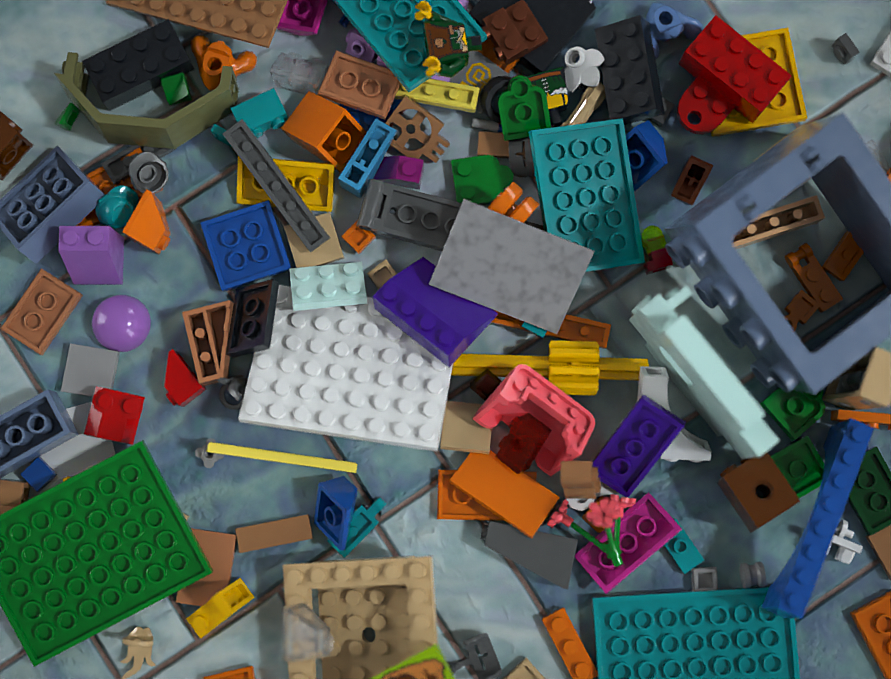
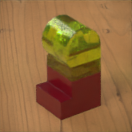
M654 225L646 227L641 233L642 246L646 249L649 262L644 265L646 275L669 269L673 262L666 250V241L662 230Z

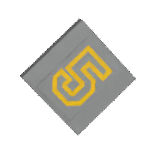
M471 51L469 52L468 65L450 78V82L479 87L480 93L476 110L483 114L480 105V94L483 87L489 80L497 76L509 77L510 74L480 52ZM499 89L494 93L492 99L495 97Z

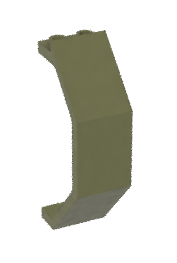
M68 52L67 59L62 64V74L54 73L66 95L105 140L113 144L176 149L214 125V123L216 124L232 113L230 108L237 105L239 87L233 67L223 66L220 84L216 89L167 118L157 119L112 115L99 112L86 98L90 76L88 73H84L85 66L83 62H78V53Z

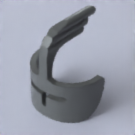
M529 137L509 140L510 167L512 173L517 177H535ZM524 141H525V158H526V164H527L526 167H525V164H524L523 155L517 156V153H522V152H523V142H524Z
M487 633L463 641L468 650L469 658L449 666L452 674H456L457 670L471 664L475 668L478 679H495L502 672ZM474 645H477L481 655L488 653L487 656L482 657L486 670L482 668Z

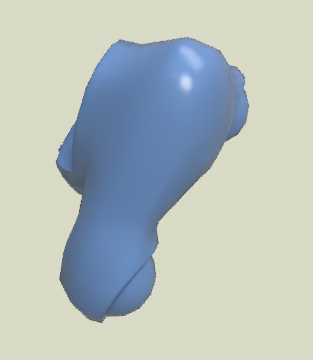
M652 3L649 7L646 20L650 26L655 59L659 56V40L664 42L672 38L675 39L682 32L686 38L695 40L703 30V25L697 19L684 15L668 5Z

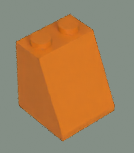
M311 91L307 92L280 128L295 143L323 162L334 165L335 170L342 173L367 133L345 108Z

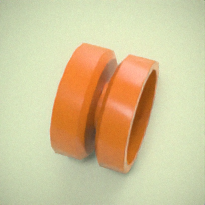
M513 181L503 193L501 192L493 200L487 209L524 223L540 204L531 196L526 197L519 206L515 204L523 194V189Z

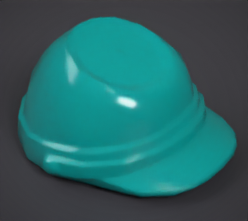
M125 185L111 189L98 200L95 214L99 222L113 229L125 227L138 204V194Z

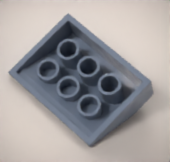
M57 145L0 199V228L17 250L37 264L59 243V226H77L96 207L98 200L105 194Z

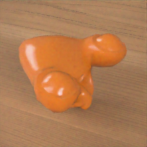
M197 35L191 40V51L195 55L201 79L205 87L210 91L219 86L223 66L233 67L235 77H238L253 70L257 65V56L252 51L245 50L235 59L233 58L232 50L223 41L210 43L209 38L203 35Z

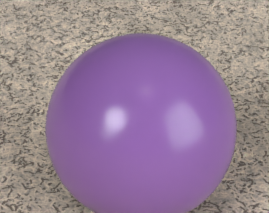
M115 295L105 299L98 305L92 318V329L98 342L105 348L118 352L131 351L140 346L147 338L151 326L150 315L145 305L138 299L128 295Z

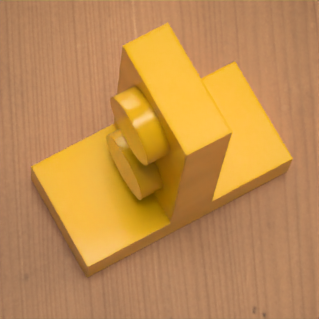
M239 578L215 594L207 603L187 617L186 620L201 639L255 597L243 580Z

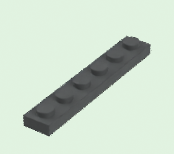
M243 119L223 133L224 137L310 252L331 238Z

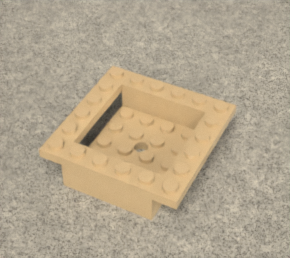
M415 555L324 560L283 565L289 679H316L312 589H318L323 679H371L438 644L432 556L415 557ZM367 627L375 631L376 637L374 641H368L365 638L364 631Z

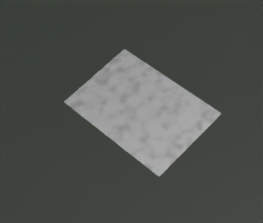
M464 199L429 285L557 334L594 251Z

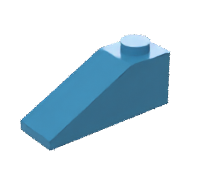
M378 119L374 120L338 177L341 188L361 199L366 191L368 180L374 178L397 132L396 129Z

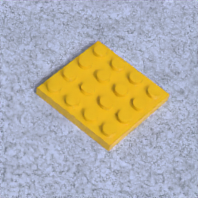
M782 28L742 35L791 74L792 77L754 123H751L733 109L721 125L711 132V137L806 121L807 114L789 29Z

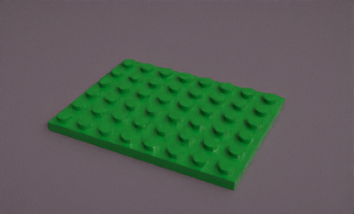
M144 440L0 515V606L34 667L213 573L209 561Z

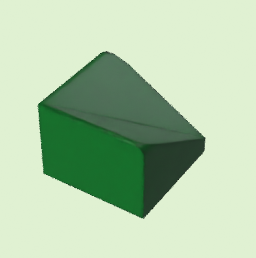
M184 73L161 79L169 106L192 100Z

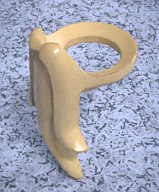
M138 626L127 637H123L122 643L128 645L127 657L120 662L123 664L128 663L134 657L132 669L126 672L122 679L137 673L142 667L144 658L149 666H156L151 659L154 640L149 627L143 629Z

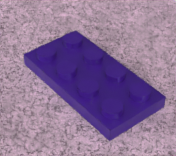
M643 394L593 459V466L598 467V478L613 490L629 498L684 428L685 421Z

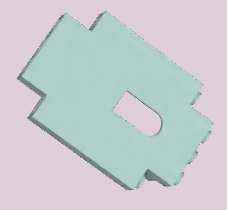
M685 286L681 290L676 287L664 298L660 294L654 298L651 295L647 296L631 311L634 315L629 321L646 340L645 348L661 367L666 368L668 376L717 436H724L741 459L760 457L780 440L762 420V417L765 415L763 410L687 317L682 315L679 318L673 311L674 308L693 294L688 287Z

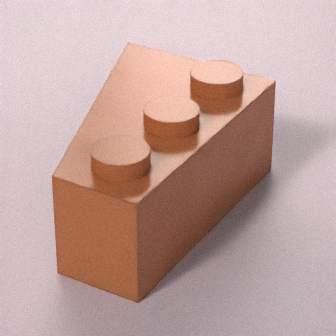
M231 300L182 312L198 382L203 386L218 383L217 379L228 378L230 357L226 355L234 305Z

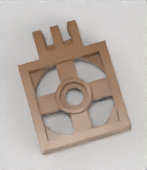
M407 95L404 96L385 122L389 126L394 122L401 127L402 133L397 140L393 139L390 145L406 157L419 159L424 154L430 160L437 163L439 158L432 152L435 151L443 155L445 151L438 144L441 143L446 148L451 144L438 134L444 123ZM406 109L418 110L412 119H406L399 114L400 111ZM425 117L428 118L431 124L430 135L420 130V124ZM409 124L415 126L414 133L406 131V127ZM410 138H415L423 144L421 148L415 150H408L404 146Z

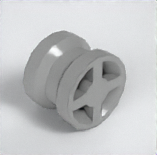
M755 562L754 565L740 564V578L743 588H750L752 585L765 587L766 575L762 562Z

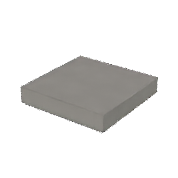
M70 343L61 391L93 397L96 386L113 390L120 352Z

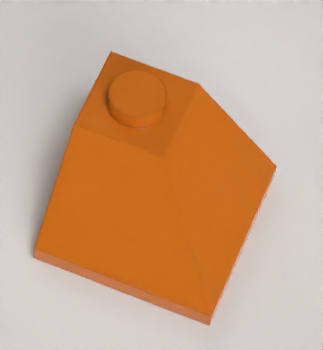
M146 189L122 232L134 242L160 254L161 250L164 251L167 248L171 233L162 202L151 191Z

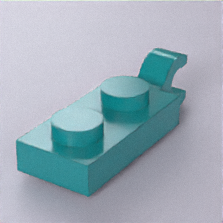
M379 497L368 509L361 505L353 513L345 550L340 551L329 539L327 542L345 558L380 522L375 516L387 503Z

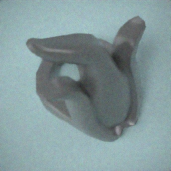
M234 375L229 378L217 379L219 383L223 384L219 392L221 403L231 410L240 409L248 378H245L244 375ZM226 389L237 401L242 396L239 404L232 405L226 401L224 396Z

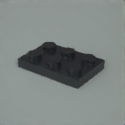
M270 279L236 289L226 355L235 358L270 349L279 283L276 280Z

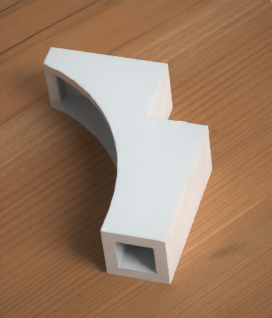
M640 366L637 401L644 394L671 412L667 395L669 376L665 367ZM683 428L660 458L670 462L689 460L699 463L711 460V450L708 441L696 437Z

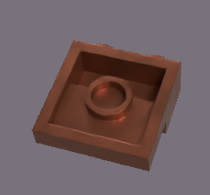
M520 0L506 9L502 7L482 19L481 29L487 34L486 40L491 39L495 46L493 48L495 55L500 61L503 59L506 65L548 42L547 35L525 0Z

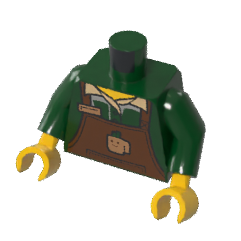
M420 1L415 6L416 9H419L415 13V18L417 20L425 18L423 36L427 59L422 64L428 67L425 73L428 77L438 75L452 78L468 65L469 52L482 50L481 36L466 37L463 23L438 14L431 10L428 2Z

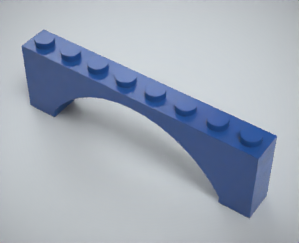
M852 418L830 427L823 445L825 449V464L822 481L812 513L790 559L776 580L770 584L761 608L783 618L803 619L874 428Z

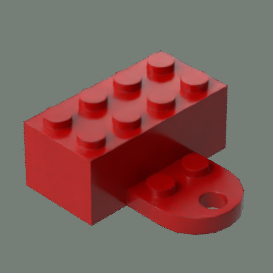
M715 15L685 50L678 63L696 78L683 93L677 104L678 120L689 132L701 135L711 133L718 128L733 109L751 123H754L792 75ZM692 113L698 115L700 123L696 125L691 124L687 119L688 115Z

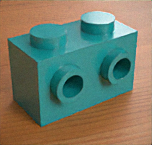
M274 88L230 108L236 121L239 122L243 119L257 138L261 137L265 131L271 128L278 129L282 127L288 119V115Z

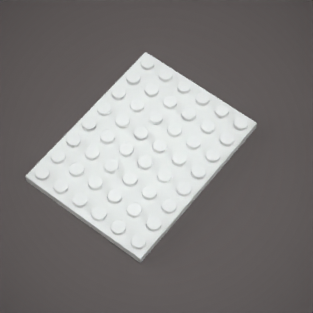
M279 285L270 349L254 353L238 419L240 422L438 452L453 364L450 367L446 366L375 310L373 298L367 297V304L293 311L291 287Z

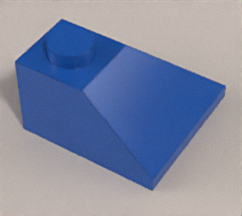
M649 120L635 126L626 134L634 192L668 163L664 139Z
M345 476L319 483L314 524L340 551L345 550L357 497V488Z

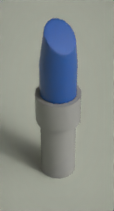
M473 117L472 127L489 130V132L503 133L501 124L493 120L489 121Z

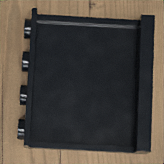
M479 0L469 14L482 27V19L502 7L506 9L520 0ZM525 0L547 35L548 42L522 56L518 62L533 74L547 71L548 67L587 20L594 17L596 7L592 0Z

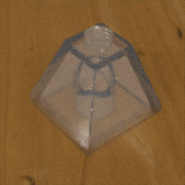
M305 602L283 607L284 662L323 658L330 655L334 645L333 636L330 635V628Z

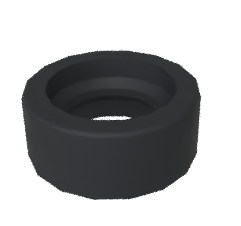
M497 76L489 80L480 94V105L483 112L499 124H501L500 114L493 110L491 100L498 89L508 86L509 81L512 79L508 76Z

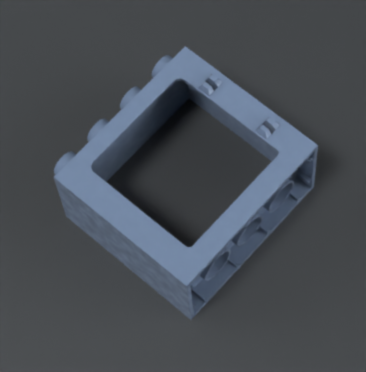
M844 112L801 125L664 229L672 239L665 245L668 254L682 269L690 265L700 279L694 285L697 295L709 308L713 309L717 305L720 307L729 320L722 325L723 331L736 347L742 349L747 345L757 359L750 365V368L756 378L767 388L775 385L785 392L797 390L815 394L891 335V181ZM810 177L848 232H851L853 239L859 248H862L864 255L889 290L811 352L807 351L733 245L735 234ZM753 203L754 207L743 215L741 210Z

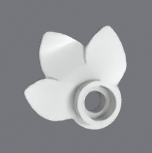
M573 47L566 52L565 63L567 68L565 69L566 87L569 91L573 92L580 83L589 87H596L598 85L600 73L597 66L601 65L605 60L600 51L593 48L585 50L581 47ZM577 56H580L579 61L576 63V62H575L576 57H577Z

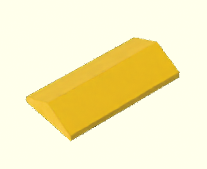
M238 156L237 204L255 205L269 200L272 207H276ZM273 159L310 210L332 212L335 189L334 165Z

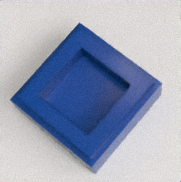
M38 457L21 473V476L36 492H40L57 474L41 457Z

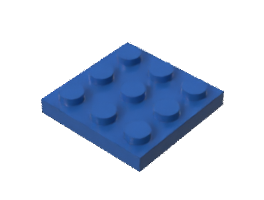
M269 200L200 223L223 292L288 271L292 268Z

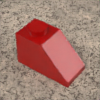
M170 350L164 387L168 393L165 395L174 406L178 404L185 407L207 388L199 384L196 374L178 351Z

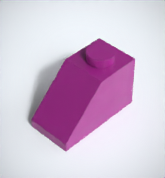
M401 155L386 156L383 158L373 179L396 186L420 190L424 160Z

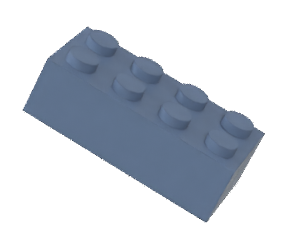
M47 389L0 416V478L79 435L57 392Z

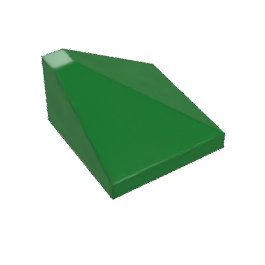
M70 102L54 124L67 131L71 130L80 110Z

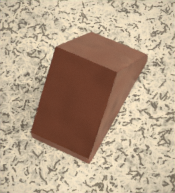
M691 155L681 171L671 196L693 206L713 165Z

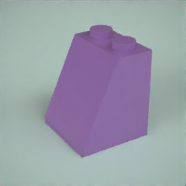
M59 226V253L74 285H123L124 237L110 226Z

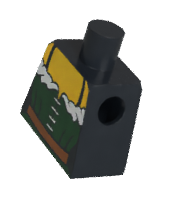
M564 67L526 76L532 85L540 86L546 93L551 128L561 125L562 120L559 113L566 111L568 107Z

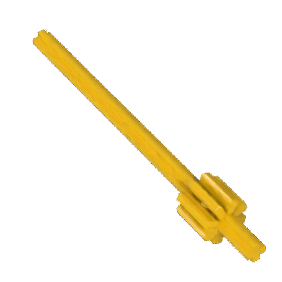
M551 340L549 342L548 356L461 354L453 363L451 376H479L488 369L496 377H507L517 365L524 364L531 367L544 378H548L549 382L567 395L595 396L598 391L599 380L639 381L640 366L649 367L648 359L602 358L599 353V344L596 341Z

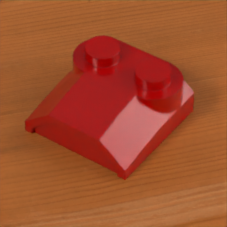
M96 386L84 434L133 445L145 397Z

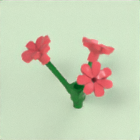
M611 494L610 497H603L600 500V505L595 502L590 503L589 508L592 512H588L586 516L595 526L602 525L605 528L608 540L603 543L574 523V519L567 515V505L569 502L566 499L563 500L558 510L559 512L555 511L546 525L553 528L561 522L568 528L571 526L599 547L602 552L606 553L608 559L611 558L614 567L623 564L620 556L622 552L619 547L621 518H623L624 509L632 508L636 499L627 497L619 499L618 495ZM613 519H615L614 538L610 528L613 525Z

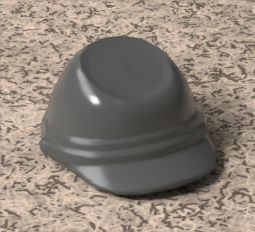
M148 151L135 156L129 165V175L134 189L142 193L147 189L153 194L161 190L168 180L169 171L166 166L167 163L154 153Z

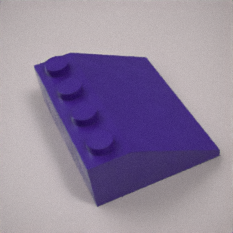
M422 257L390 278L372 296L374 307L380 314L446 366L450 367L496 318L498 313L491 308L429 285L436 266L425 257Z

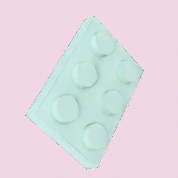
M362 262L289 269L293 311L367 304Z

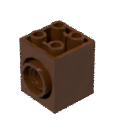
M0 111V180L3 181L31 149L33 144L20 134L23 129Z
M767 451L760 457L744 458L740 461L742 465L739 467L736 463L723 470L720 474L721 479L717 482L750 533L800 502V499ZM755 489L763 493V499L757 497Z

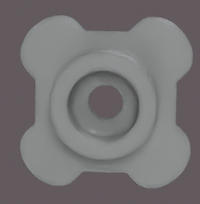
M207 439L206 444L195 451V455L204 461L206 468H212L215 462L223 459L225 456L212 453L211 456L208 455V443H216L214 439Z

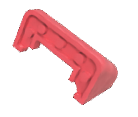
M524 364L517 365L507 375L472 418L487 429L494 428L501 420L538 447L535 462L550 477L561 470V461H573L582 454L595 427V418L586 408L531 367Z

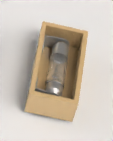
M878 347L873 348L828 383L822 400L846 410L889 407L891 404V352Z

